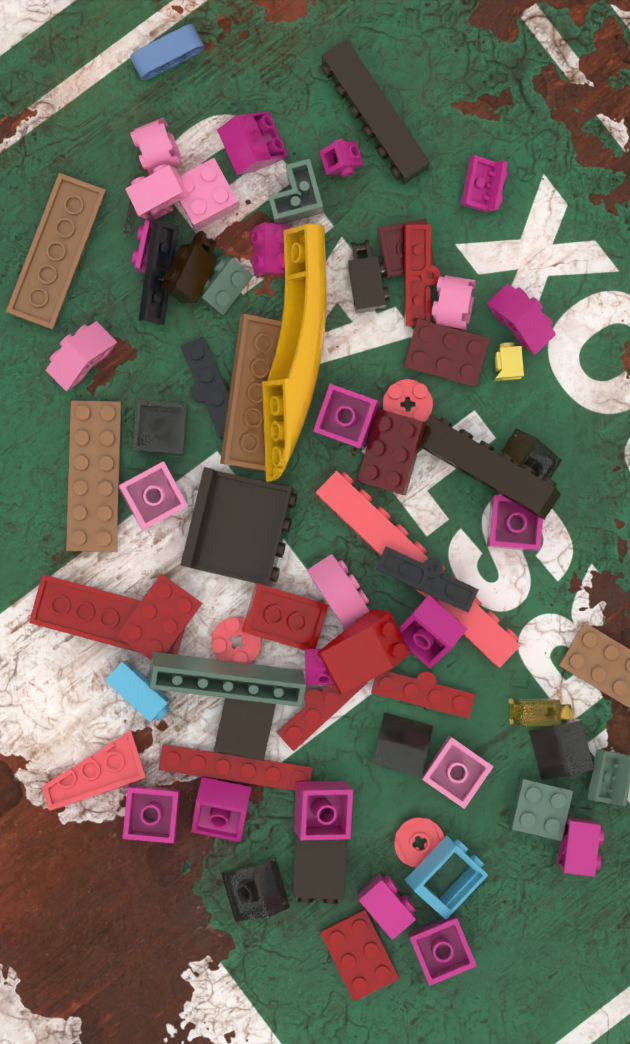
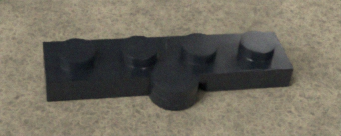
M155 220L152 223L138 320L156 325H165L169 293L162 289L161 286L165 279V273L174 261L179 226L160 220Z
M201 337L180 347L196 381L190 390L191 397L197 403L205 402L221 439L224 437L229 394L204 337Z
M387 546L375 569L467 613L479 589L442 573V563L437 558H428L424 563H421Z

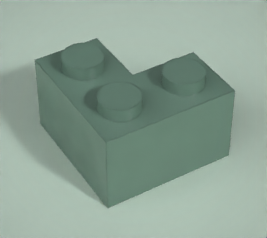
M306 159L287 164L286 174L290 190L268 195L274 223L285 224L323 214V204L311 160Z

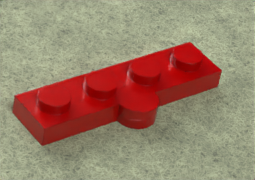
M431 224L404 225V326H415L417 318L431 322L430 285H435L438 282L439 276H441L439 269L431 265Z
M386 671L374 678L371 690L372 694L468 719L475 697L473 693L436 684L435 676L428 671L420 672L416 679Z
M368 682L344 694H339L334 684H328L322 691L310 688L304 694L306 706L278 730L277 734L295 751Z

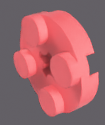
M405 379L389 387L384 395L382 407L383 410L426 422L433 409V400L424 384L415 380ZM405 398H410V401L415 403V407H411L409 412L400 405L401 402H405Z
M230 617L220 622L212 634V649L219 660L249 664L259 655L262 647L261 637L241 632L245 621L244 617ZM241 635V641L244 643L243 647L237 646L235 649L232 648V642L229 639L232 636L237 637Z
M413 817L403 822L395 832L394 847L399 859L403 863L416 868L445 837L441 828L431 819ZM417 836L427 840L424 843V848L421 850L418 846L413 847L412 845Z

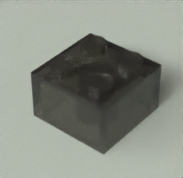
M136 399L132 450L135 453L185 457L189 410L187 403Z

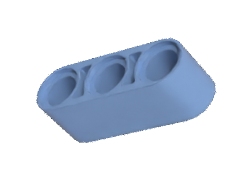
M188 24L138 49L131 54L130 59L141 80H148L202 52L205 46L194 25Z

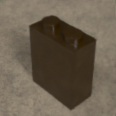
M225 698L214 750L264 761L276 704Z
M296 835L293 898H298V902L311 903L313 899H323V903L338 904L339 900H344L347 839L300 840Z

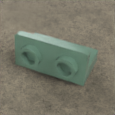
M226 255L216 259L217 262L199 297L221 315L225 314L253 277L236 260Z
M597 749L587 799L625 807L630 789V755Z

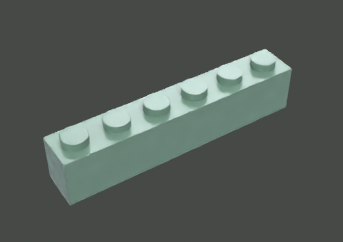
M159 652L152 653L149 669L150 689L296 707L302 706L306 687L303 670Z

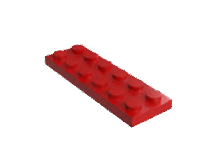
M42 574L29 623L140 653L119 638L117 634L141 600ZM185 629L167 654L178 655Z

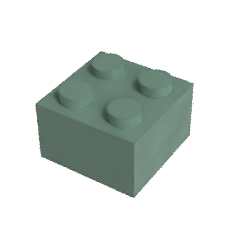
M520 777L509 827L512 830L562 841L573 791L566 787Z

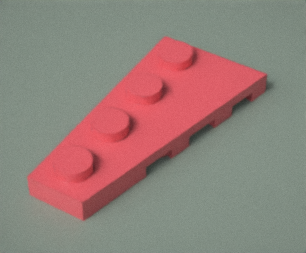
M129 730L122 737L104 746L103 749L82 760L75 767L68 769L43 785L42 789L49 811L147 779L132 730Z

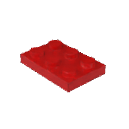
M161 573L117 636L151 660L153 652L167 653L203 603Z
M256 583L241 632L304 651L305 649H316L329 605Z
M365 908L320 930V934L353 1001L399 979Z

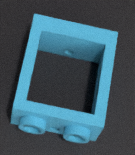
M127 660L122 661L105 679L107 684L149 722L155 719L161 720L171 709L167 706L171 700L160 690L150 689L149 680Z
M447 835L405 879L413 891L446 920L488 876L482 869L484 863L474 853L470 857L466 853L469 849L459 839L454 842ZM455 852L469 867L439 898L425 883Z

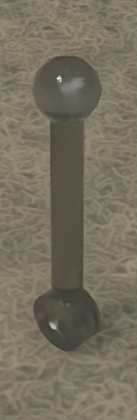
M129 200L124 233L130 234L134 207L131 200Z

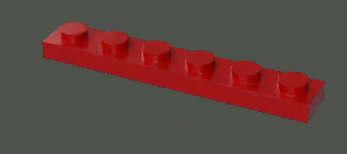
M166 744L162 745L158 769L296 791V782L311 781L312 774L311 766L265 759L261 761L238 755Z

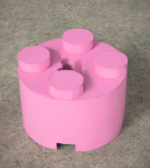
M164 117L130 132L135 146H138L142 153L139 155L144 170L147 169L149 175L153 174V170L156 167L164 164L167 166L171 165L174 168L182 165L180 161L181 155L174 136L166 131V128L169 126Z
M445 275V277L439 276L437 283L439 301H434L433 322L451 328L467 330L474 297L471 294L472 289L475 290L476 280Z

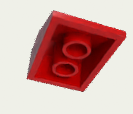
M371 609L318 651L339 694H344L385 673L411 654L391 613L377 609Z

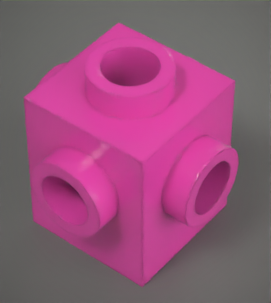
M344 138L338 139L319 151L326 175L340 174L341 177H347L354 174L355 169L363 165L356 141H346Z
M305 649L306 685L334 684L318 654V651L321 649Z

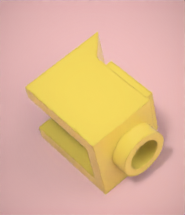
M515 343L500 344L499 350L494 355L496 372H499L494 381L522 379L521 377L524 376L522 347L515 346Z

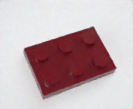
M417 318L403 367L476 387L490 338Z
M377 409L357 481L400 495H406L426 422Z

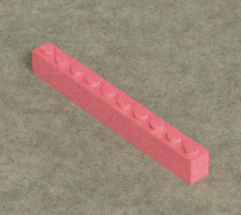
M336 471L318 489L316 495L380 556H382L387 546L421 563L428 559L425 555L427 550L417 541L413 544L407 538L409 533L400 524L394 526L388 520L391 516L381 506L376 509L370 503L372 498L363 489L358 492L352 486L354 481L344 471L342 474ZM415 589V590L418 591L424 598H426V597L428 596V594H426V593H424V592H422V591H420V590H418V589ZM431 596L467 628L463 635L496 667L500 668L520 647L516 642L519 639L518 636L509 628L506 630L498 625L500 619L491 611L486 613L479 606L482 602L477 597H475L467 613Z

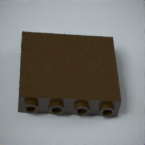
M204 467L181 566L272 587L273 582L277 583L280 568L277 567L279 557L283 558L286 543H282L284 533H289L292 519L288 517L290 508L294 509L296 505L297 494L294 493L295 489L291 486H281Z

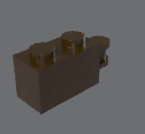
M199 231L194 236L191 244L181 245L175 253V259L171 267L165 273V279L161 288L180 303H197L217 262L211 256L216 241L212 238L208 239L204 231Z
M364 240L365 243L360 244L351 242L353 260H348V270L356 314L384 310L386 302H390L388 287H383L382 278L386 277L384 263H379L378 256L371 257L369 240ZM366 253L367 258L358 259L357 254Z

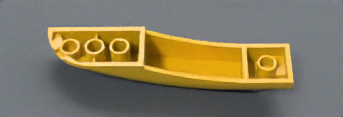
M304 224L283 230L285 263L284 309L275 357L267 381L262 382L266 482L276 481L287 466L307 417L319 372L327 305L325 227L323 225Z

